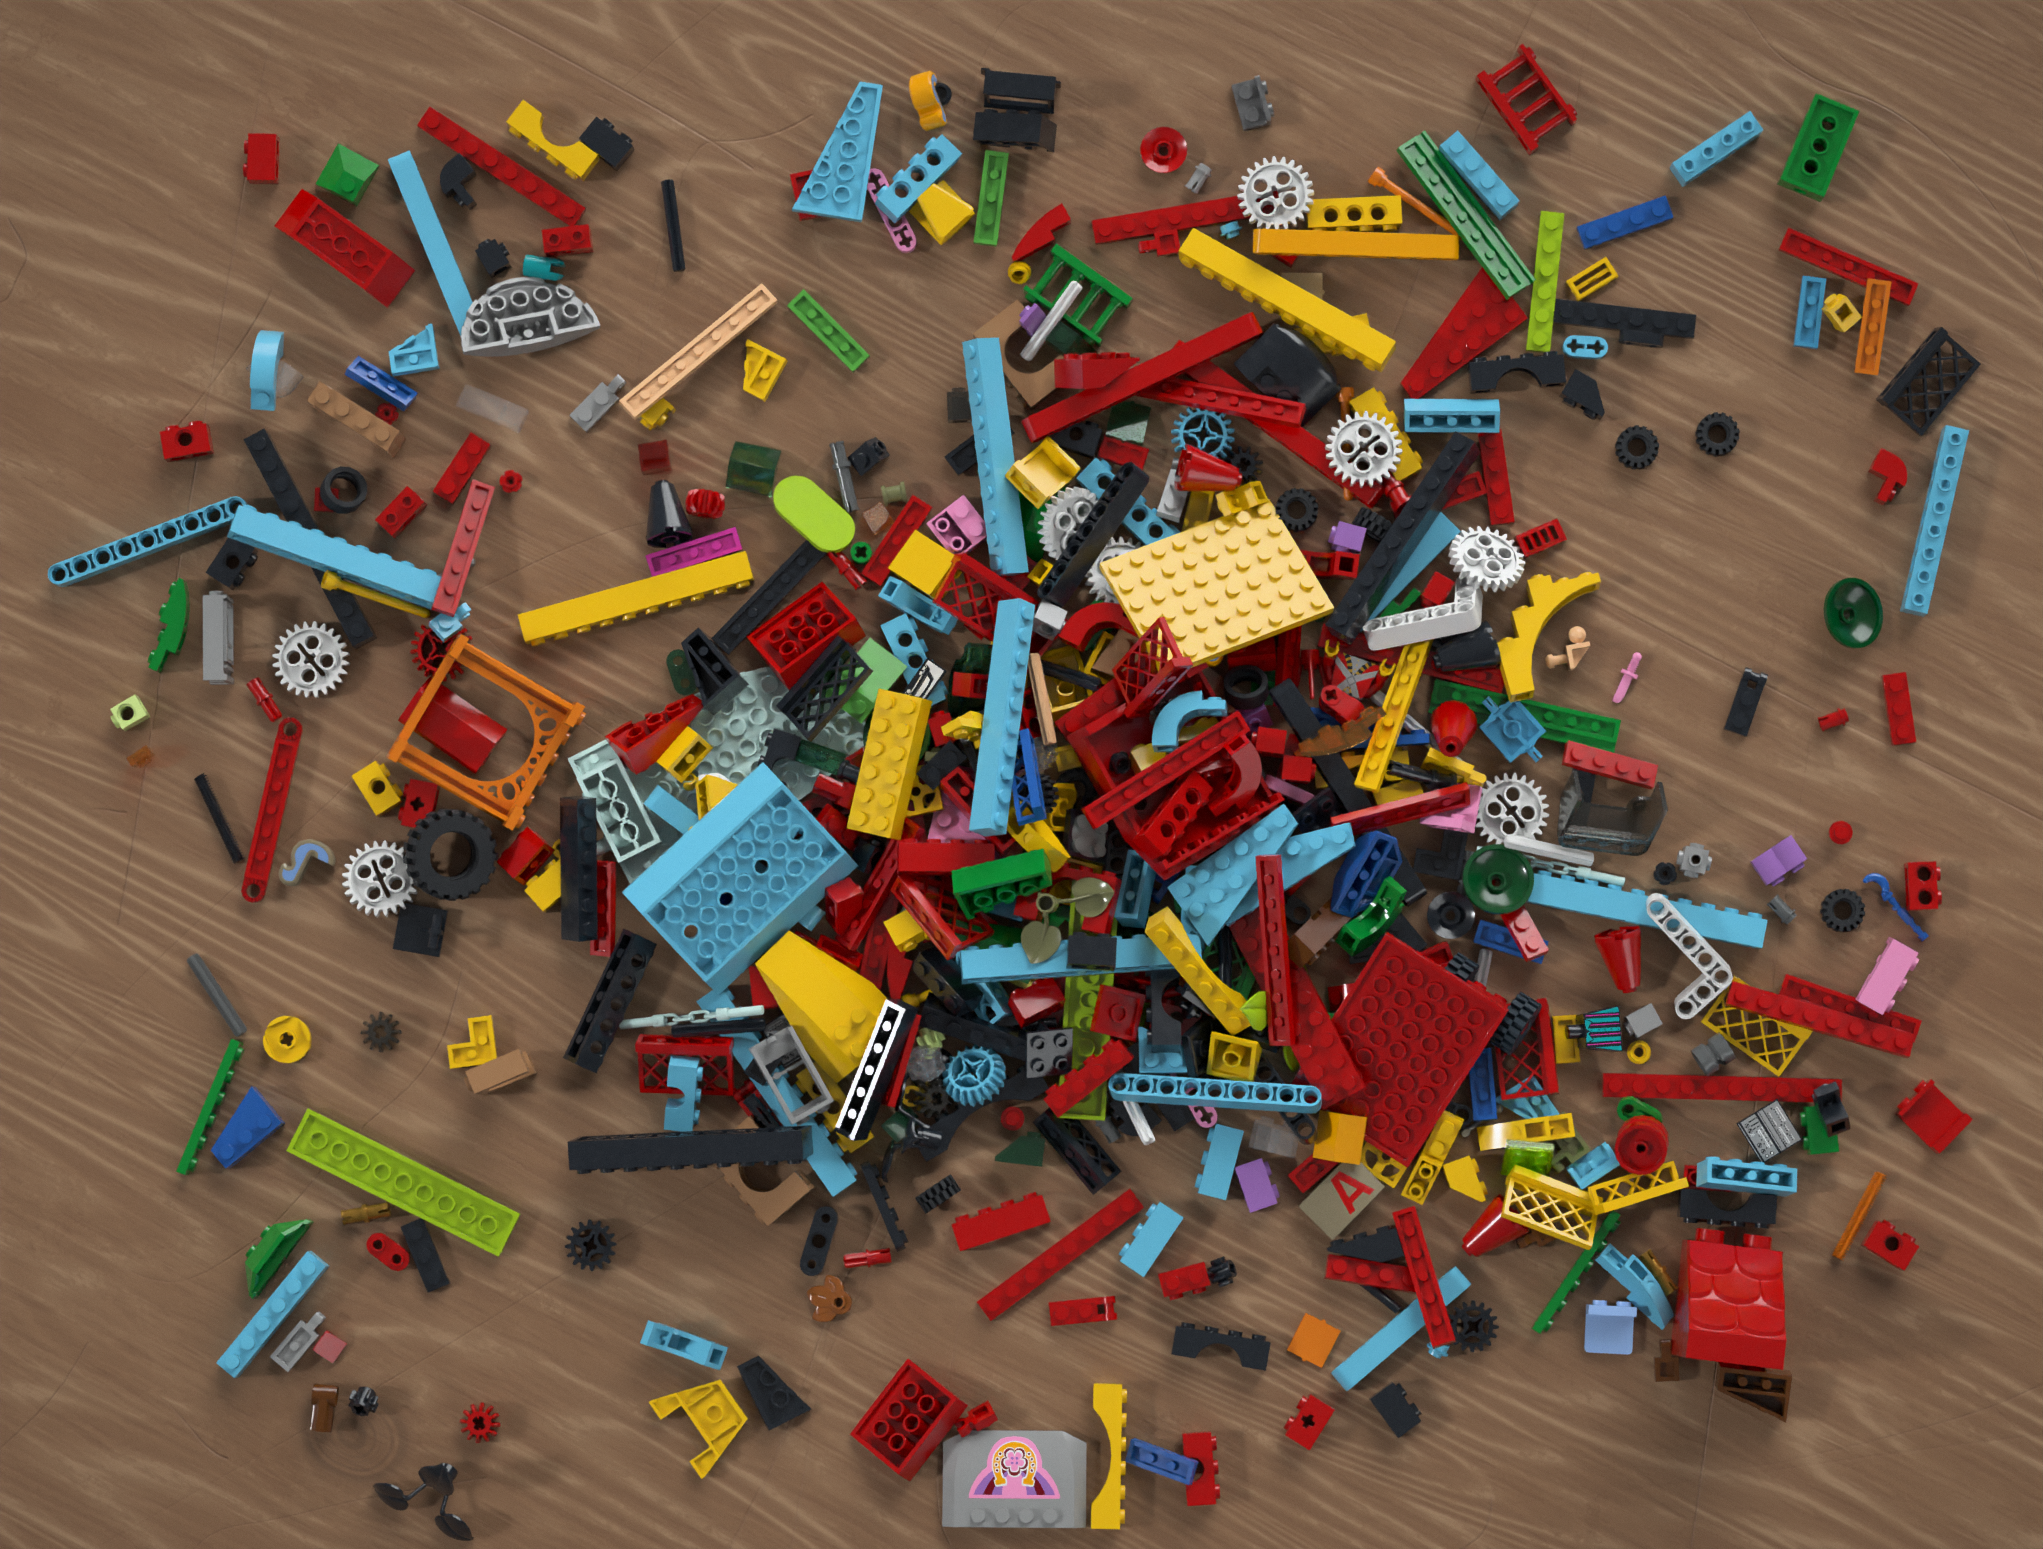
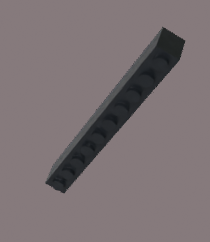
M264 428L243 439L286 521L298 522L302 525V528L308 530H320L269 432ZM311 567L321 585L325 572ZM322 588L355 649L377 639L353 593L338 588L331 591Z
M1456 431L1454 432L1325 625L1331 635L1349 645L1353 643L1480 454L1475 441Z

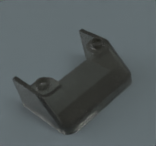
M1572 771L1560 796L1557 826L1558 843L1565 848L1640 856L1646 853L1668 811L1663 783L1657 782L1650 797L1636 796L1631 799L1626 808L1585 803L1584 792L1580 789L1577 771Z

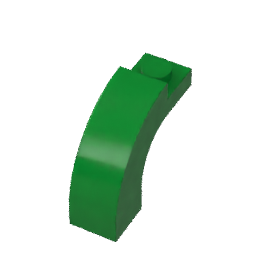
M1391 876L1385 878L1370 906L1356 919L1343 925L1335 942L1351 956L1367 949L1396 920L1404 907L1402 901L1407 890Z

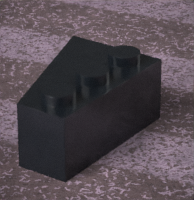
M984 109V112L975 113L973 140L980 145L1010 148V146H1025L1026 150H1032V147H1044L1047 149V152H1054L1057 124L1042 115L1040 111L1030 110L1028 114H1020V111L1006 110V113H998L994 109Z
M699 627L681 642L689 667L693 672L696 687L699 689L702 704L712 715H715L747 687L749 683L711 638Z

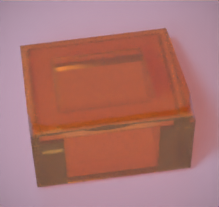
M881 501L861 514L874 535L894 523Z

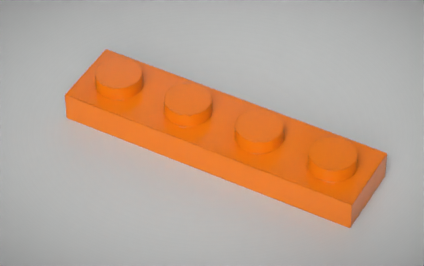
M1867 278L1854 368L1855 373L1878 375L1891 281Z

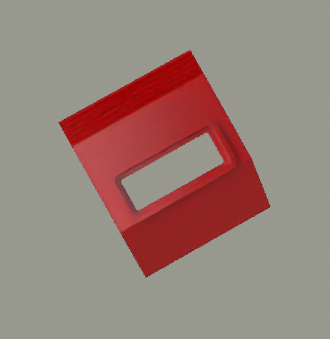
M1206 662L1190 668L1146 717L1127 718L1124 709L1128 704L1125 702L1066 736L1100 797L1135 775L1132 768L1125 774H1115V772L1110 771V758L1114 753H1120L1121 751L1126 752L1129 757L1131 750L1135 746L1152 743L1155 721L1159 713L1170 701L1192 691H1202L1204 700H1208L1209 697H1217L1202 672L1203 669L1208 667ZM1214 716L1195 717L1186 722L1184 726L1188 728L1195 725L1194 723L1203 717L1209 719ZM1216 716L1218 722L1227 717ZM1261 775V780L1255 794L1244 807L1239 809L1236 804H1233L1226 812L1221 813L1217 817L1207 805L1199 808L1196 812V819L1183 829L1185 831L1183 836L1172 843L1171 852L1164 858L1160 856L1153 860L1132 841L1151 814L1140 819L1134 807L1131 806L1112 819L1124 840L1165 881L1237 838L1279 808L1278 803L1284 801V798L1280 792L1272 794ZM1222 776L1208 781L1207 783L1213 788L1210 795L1224 786L1231 776Z

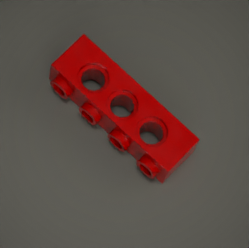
M1194 769L1181 775L1132 841L1151 860L1160 856L1164 858L1171 852L1172 843L1180 839L1185 833L1183 830L1185 826L1196 819L1197 810L1208 803L1210 800L1208 796L1213 791V788Z

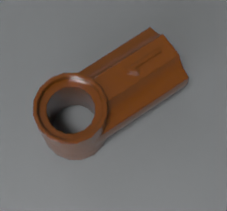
M314 1383L311 1398L313 1412L310 1430L332 1432L334 1407L337 1406L339 1386Z

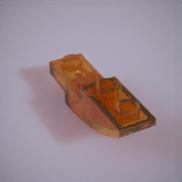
M1370 706L1360 713L1362 717L1356 721L1353 719L1347 721L1341 728L1339 725L1330 727L1328 724L1317 731L1319 735L1311 740L1309 737L1298 744L1299 749L1294 754L1298 757L1321 756L1354 747L1372 737L1373 735L1368 727L1387 714L1382 706L1375 708Z

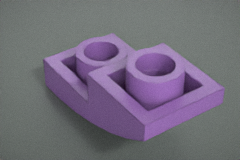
M1034 303L1032 307L1028 305L1019 315L1021 317L1019 323L1027 330V335L1032 338L1046 318V315Z

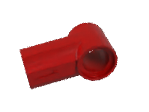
M819 773L812 792L832 800L836 805L851 811L856 786L847 782L842 783Z

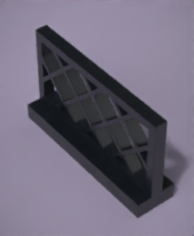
M1943 327L1934 328L1876 398V401L1882 406H1886L1915 433L1922 436L1981 363L1954 341ZM1945 341L1952 346L1953 357L1941 358L1940 347ZM1965 358L1972 366L1967 372L1959 373L1958 359ZM1953 359L1954 373L1942 374L1941 360ZM1929 361H1937L1938 375L1926 376V364ZM1954 376L1955 387L1952 390L1944 391L1943 377ZM1938 377L1939 391L1928 392L1927 378ZM1914 379H1922L1923 393L1911 394V383ZM1939 394L1940 405L1937 408L1929 409L1928 395ZM1923 395L1924 409L1913 410L1912 396ZM1899 397H1907L1908 411H1900L1893 405ZM1929 411H1934L1929 417ZM1925 412V423L1921 428L1914 423L1913 413Z
M837 635L779 701L776 707L790 719L807 740L812 742L872 674L873 669L856 652L853 645ZM850 658V664L844 665V663ZM863 667L864 670L858 677H854L856 668ZM849 670L848 678L841 680L842 671ZM835 675L834 681L829 682V680ZM846 685L844 693L839 695L840 686ZM833 688L832 697L825 698L826 690ZM819 693V699L813 700L815 696ZM831 703L829 710L823 713L824 704ZM812 706H817L815 715H810ZM804 710L803 717L797 718ZM815 721L814 727L808 732L809 722Z

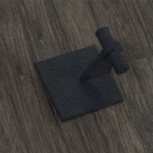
M1329 787L1325 788L1301 807L1289 803L1286 796H1283L1284 801L1279 803L1280 806L1286 805L1298 822L1297 828L1302 834L1331 827V817L1346 814Z
M404 903L406 909L404 910L400 907L393 949L440 957L448 910Z
M1053 1017L1042 1018L1023 1028V1030H1037L1026 1032V1078L1062 1075L1072 1071V1027L1050 1029L1049 1027L1057 1026L1056 1018Z

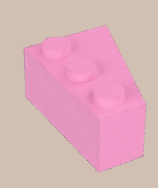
M1888 937L1885 950L1882 955L1878 956L1875 967L1871 974L1868 975L1855 999L1881 1015L1885 1011L1889 1013L1895 1003V1000L1892 999L1896 991H1902L1907 982V979L1904 977L1909 970L1913 971L1919 961L1917 958L1918 952L1891 937Z

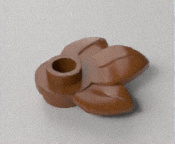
M827 1275L824 1286H814L807 1291L809 1300L813 1305L817 1306L812 1316L816 1321H832L837 1314H845L852 1307V1298L844 1291L843 1283L838 1277ZM838 1298L843 1300V1304L840 1307L836 1304Z

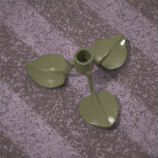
M1088 877L1082 878L1073 884L1072 893L1074 898L1057 899L1051 894H1043L1042 890L1037 891L1036 906L1039 911L1043 912L1044 924L1039 921L1030 922L1021 933L1022 947L1031 964L1043 962L1058 950L1061 944V932L1055 926H1048V914L1055 912L1058 904L1076 902L1075 907L1079 914L1090 918L1096 917L1107 908L1114 895L1113 888L1102 880Z

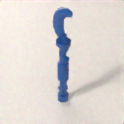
M1870 873L1865 876L1863 882L1878 883L1882 888V900H1888L1893 905L1892 910L1897 911V914L1906 925L1911 926L1913 931L1918 934L1921 942L1924 941L1929 935L1921 930V927L1914 922V918L1904 907L1902 908L1896 899L1892 897L1893 893L1889 891L1890 887L1887 879L1878 873Z

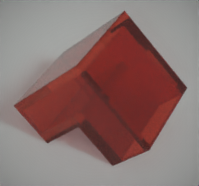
M667 439L638 444L639 461L643 475L672 470Z

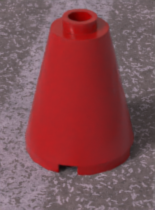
M1184 445L1186 450L1182 449L1176 469V475L1180 476L1179 482L1175 481V490L1234 491L1236 487H1240L1242 473H1239L1238 467L1192 445Z
M1455 700L1443 702L1432 712L1430 718V728L1441 753L1447 757L1458 756L1477 730L1476 714L1464 702Z
M1637 925L1619 927L1620 930L1612 931V929H1608L1595 934V944L1617 990H1622L1623 993L1636 991V987L1641 984L1640 927Z
M1499 1194L1492 1200L1462 1238L1464 1244L1461 1246L1469 1256L1479 1257L1529 1232L1528 1227L1501 1217L1505 1198L1503 1195ZM1509 1206L1510 1212L1520 1214L1517 1210H1513V1208Z

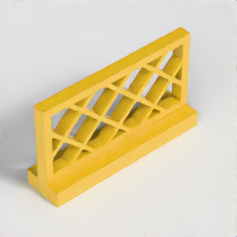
M1733 974L1732 981L1750 986ZM1729 985L1721 992L1701 1022L1714 1032H1719L1724 1039L1779 1077L1813 1031L1767 1017L1762 1018L1760 1015L1759 1019L1745 1021L1743 1010H1740L1742 1022L1728 1024L1726 1010L1736 1009L1725 1007L1724 997L1729 991ZM1722 1001L1723 1008L1716 1009ZM1723 1011L1726 1024L1715 1026L1708 1021L1714 1012ZM1775 1021L1779 1032L1764 1035L1762 1022ZM1760 1022L1762 1035L1748 1037L1746 1024ZM1743 1025L1745 1038L1736 1040L1732 1038L1729 1027ZM1780 1026L1785 1028L1787 1031L1781 1032ZM1720 1028H1726V1029H1727V1034H1726L1724 1031H1722ZM1793 1034L1799 1038V1041L1794 1047L1784 1048L1782 1035ZM1779 1036L1781 1049L1767 1051L1765 1038ZM1763 1039L1765 1052H1752L1748 1041ZM1746 1041L1747 1048L1739 1042ZM1791 1051L1789 1055L1786 1057L1785 1052ZM1782 1052L1784 1062L1779 1069H1776L1769 1064L1768 1055ZM1765 1055V1056H1766V1061L1763 1060V1059H1762L1761 1057H1759V1056Z
M1515 1164L1506 1177L1505 1185H1507L1501 1217L1590 1250L1593 1244L1598 1215L1595 1214L1589 1192ZM1513 1188L1523 1191L1525 1195L1518 1197ZM1535 1196L1544 1199L1547 1203L1540 1206ZM1598 1196L1599 1202L1602 1203L1603 1198ZM1528 1199L1534 1208L1527 1210L1522 1201ZM1516 1204L1521 1213L1510 1212L1509 1206ZM1557 1205L1567 1208L1569 1212L1562 1214ZM1551 1208L1556 1217L1549 1219L1544 1210ZM1538 1213L1544 1222L1534 1221L1531 1215ZM1578 1213L1591 1217L1590 1221L1584 1222ZM1572 1216L1578 1225L1571 1227L1566 1218ZM1560 1221L1565 1230H1557L1553 1223ZM1582 1229L1587 1240L1579 1238L1575 1232Z

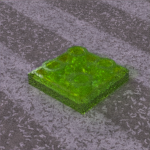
M1506 1139L1501 1175H1508L1516 1164L1549 1177L1554 1144Z

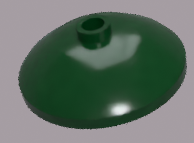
M1845 578L1832 585L1825 597L1823 608L1828 631L1839 644L1847 648L1857 649L1870 645L1878 637L1883 624V608L1878 594L1870 584L1859 578Z
M1492 844L1478 849L1470 856L1463 870L1462 879L1466 895L1475 906L1491 914H1507L1516 911L1526 903L1533 890L1534 874L1529 861L1518 850L1506 848L1503 844ZM1497 880L1500 886H1493L1492 881Z

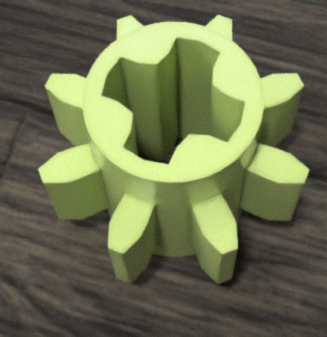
M928 1028L918 1030L920 1037H917L916 1041L919 1049L925 1048L926 1053L943 1047L941 1041L946 1039L943 1033Z

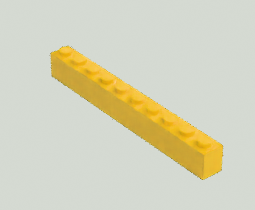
M1195 228L1192 229L1179 249V259L1186 267L1198 269L1207 279H1216L1221 282L1225 289L1239 292L1245 300L1249 302L1255 301L1266 312L1280 315L1282 320L1290 325L1296 324L1307 335L1312 337L1315 335L1321 338L1325 345L1331 348L1337 347L1342 350L1346 357L1362 361L1363 365L1369 370L1375 371L1376 369L1382 372L1396 350L1395 340Z
M743 551L518 614V619L525 642L527 644L531 643L532 646H538L546 643L545 639L551 637L559 640L568 637L569 632L576 630L577 634L590 631V627L599 624L600 627L614 624L613 620L622 618L623 621L634 619L637 617V613L644 611L647 615L658 612L659 607L668 605V608L682 605L681 601L683 600L699 601L705 598V594L713 592L714 595H720L728 592L727 588L736 586L737 589L750 586V582L754 581L747 553Z

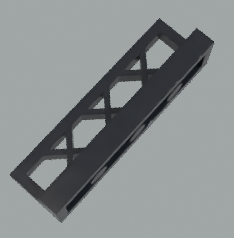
M1049 1107L1033 1121V1124L1093 1195L1122 1172L1079 1119H1059ZM1071 1128H1075L1079 1132V1138L1072 1135ZM1086 1146L1094 1150L1095 1156L1088 1154ZM1101 1164L1106 1165L1112 1172L1110 1176L1103 1172Z

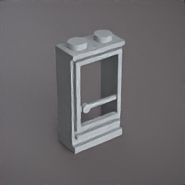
M209 591V595H203V681H209L210 685L234 684V678L231 677V673L234 672V669L231 668V665H234L232 605L234 600L227 596V594H224V591Z
M791 1025L748 1049L790 1124L796 1123L799 1126L810 1120L808 1115L815 1111L820 1114L831 1108L829 1103L834 1100ZM796 1048L802 1060L779 1073L775 1072L771 1077L765 1065ZM804 1063L822 1095L791 1112L773 1080L780 1079L781 1075Z

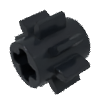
M1223 1256L1210 1261L1212 1266L1207 1268V1274L1212 1284L1218 1283L1221 1288L1233 1283L1232 1278L1236 1277L1237 1272L1231 1260L1226 1261Z
M359 1387L358 1391L352 1390L348 1406L351 1407V1410L356 1415L368 1416L370 1411L375 1413L379 1405L377 1403L379 1397L376 1396L373 1389Z

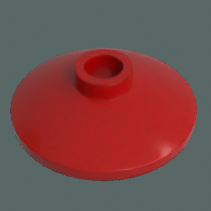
M1154 128L1144 136L1141 142V158L1144 164L1154 172H1173L1186 159V141L1173 128ZM1166 148L1168 154L1163 156L1159 153V150Z

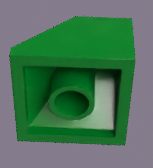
M338 143L319 176L316 185L357 207L376 174L379 165Z

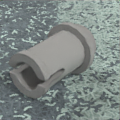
M1203 163L1195 166V172L1185 185L1187 189H1192L1191 191L1195 194L1199 193L1198 191L1206 179L1212 176L1210 174L1212 169Z

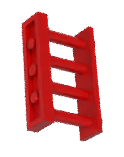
M1522 43L1517 49L1520 56L1493 75L1491 73L1487 74L1483 70L1476 76L1475 81L1530 156L1537 151L1539 139L1565 120L1573 126L1577 121V112L1570 103L1568 105L1565 103L1535 61L1536 55L1530 47L1526 48ZM1526 63L1533 72V75L1508 93L1503 92L1501 94L1496 87L1498 82ZM1540 82L1547 94L1520 113L1518 111L1515 113L1510 106L1512 104L1511 101ZM1553 101L1561 113L1535 131H1528L1524 126L1525 120Z

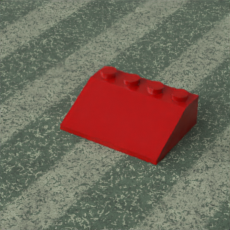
M821 582L746 637L778 679L790 690L837 635L851 645H855L866 635L856 617Z
M907 1359L850 1435L898 1475L910 1482L968 1405L910 1359Z

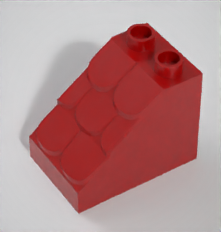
M1696 1228L1695 1241L1682 1240L1671 1337V1354L1684 1358L1783 1370L1786 1349L1783 1252L1771 1250L1773 1237L1744 1234L1741 1247L1725 1245V1231Z

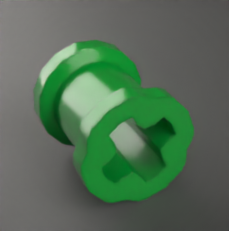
M861 541L851 547L850 552L853 561L858 565H866L872 557V550L869 544ZM857 549H866V557L860 556L857 558Z

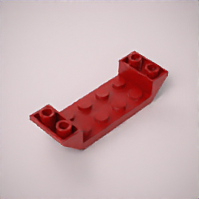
M304 189L300 190L274 225L275 228L286 236L297 241L365 290L372 298L386 308L391 305L415 272L411 266L387 247Z

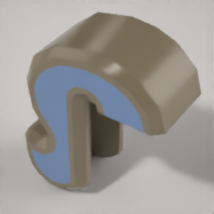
M312 839L302 840L293 847L291 852L292 865L289 866L285 863L281 865L279 879L287 886H297L300 884L313 856L335 867L336 858L334 852L329 846L320 841Z

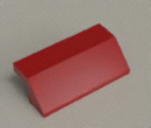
M429 677L418 689L398 721L403 725L406 724L432 677ZM441 684L413 731L476 774L488 760L493 748L505 736L507 729Z

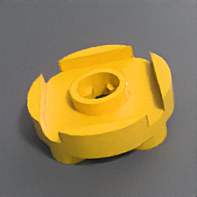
M278 1017L269 1023L263 1036L265 1051L278 1062L288 1064L297 1062L311 1048V1032L308 1026L296 1017ZM285 1033L294 1038L290 1046L281 1043Z

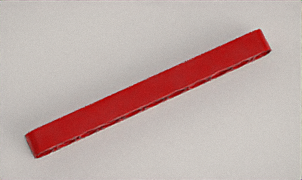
M1250 312L1126 370L1102 388L1086 389L1025 418L1021 423L1030 442H1038L1047 436L1062 431L1262 336L1264 332L1254 312Z
M1178 340L1173 348L1184 344V342ZM1211 361L1183 373L1193 382L1254 393ZM1245 418L1343 490L1344 487L1348 489L1354 498L1367 507L1373 509L1385 493V487L1379 485L1376 480L1373 481L1372 488L1369 487L1368 482H1364L1363 488H1360L1357 481L1353 486H1350L1351 479L1349 478L1342 482L1343 474L1335 476L1334 473L1337 468H1329V464L1333 460L1326 459V455L1331 452L1325 450L1326 444L1301 426L1300 428H1294Z

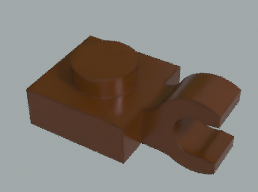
M1540 1219V1220H1538V1221H1536V1222L1541 1223V1222H1544V1221H1543L1542 1219ZM1529 1228L1531 1233L1515 1241L1519 1249H1522L1533 1242H1536L1537 1246L1541 1247L1557 1238Z
M1660 1339L1661 1357H1654L1655 1382L1680 1381L1679 1357L1671 1356V1340Z

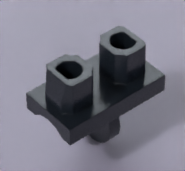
M1187 982L1183 987L1179 984L1175 987L1174 990L1189 1000L1187 1003L1184 1001L1179 1003V1007L1182 1008L1181 1016L1184 1019L1189 1020L1192 1017L1198 1019L1201 1016V1013L1197 1011L1198 1007L1215 1018V1015L1206 1004L1196 997V992Z

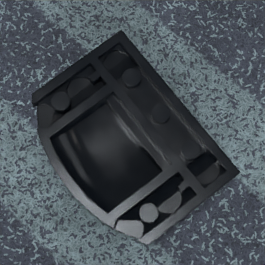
M1276 323L1234 362L1243 375L1266 396L1304 403L1306 410L1300 425L1301 427L1341 390L1336 371L1325 353L1302 333L1292 328L1290 330L1279 327V324Z

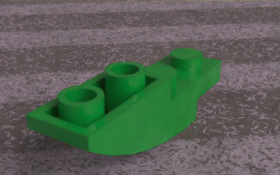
M178 578L177 582L174 581L171 584L168 592L170 598L167 604L163 603L160 608L159 616L161 617L159 621L166 624L167 627L166 629L162 628L157 639L159 641L156 650L151 651L147 661L150 663L148 668L160 674L170 652L179 656L187 634L190 613L189 591L187 582L181 578Z

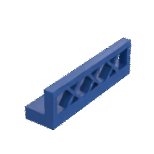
M1028 728L1019 731L1021 741H1018L1017 750L1022 749L1023 755L1020 759L1016 758L1012 784L1019 826L1047 819L1035 742ZM1021 766L1024 767L1026 771V775L1023 777V779L1016 776V773L1021 768ZM1024 786H1027L1029 790L1026 798L1019 795ZM1027 805L1031 806L1034 814L1022 816V812Z

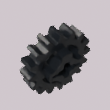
M589 1219L586 1226L581 1221L579 1222V1229L571 1228L574 1235L566 1236L571 1241L570 1244L565 1245V1248L571 1249L567 1257L574 1256L575 1260L572 1264L576 1265L580 1262L581 1270L589 1266L590 1271H594L595 1265L603 1269L602 1262L605 1261L610 1264L611 1260L608 1256L616 1255V1252L611 1250L612 1247L617 1246L616 1242L611 1241L615 1233L608 1234L607 1231L610 1227L607 1225L602 1228V1221H598L596 1225H593L592 1219ZM592 1229L589 1236L584 1238L579 1236L583 1231ZM600 1233L604 1235L607 1246L602 1245L599 1238ZM594 1238V1244L597 1245V1248L589 1252L588 1246L585 1243ZM575 1244L580 1246L583 1252L582 1258L578 1255ZM597 1253L604 1254L599 1260L590 1262L593 1255Z
M1471 1300L1470 1306L1462 1302V1309L1454 1307L1455 1316L1449 1315V1318L1453 1320L1451 1325L1456 1338V1342L1453 1344L1461 1343V1350L1463 1351L1467 1346H1469L1470 1352L1473 1353L1475 1347L1483 1351L1484 1343L1488 1346L1492 1345L1489 1341L1490 1337L1497 1338V1335L1493 1333V1329H1499L1498 1325L1493 1324L1497 1316H1490L1489 1314L1493 1309L1488 1308L1484 1310L1483 1302L1478 1307L1475 1300ZM1476 1310L1480 1313L1473 1317L1466 1314V1311ZM1458 1319L1462 1321V1330L1459 1333L1457 1331ZM1486 1319L1488 1321L1487 1334L1483 1331V1323ZM1468 1321H1478L1476 1325L1478 1330L1476 1332L1472 1330L1467 1332L1469 1328ZM1469 1336H1476L1480 1341L1471 1343L1465 1341V1339Z

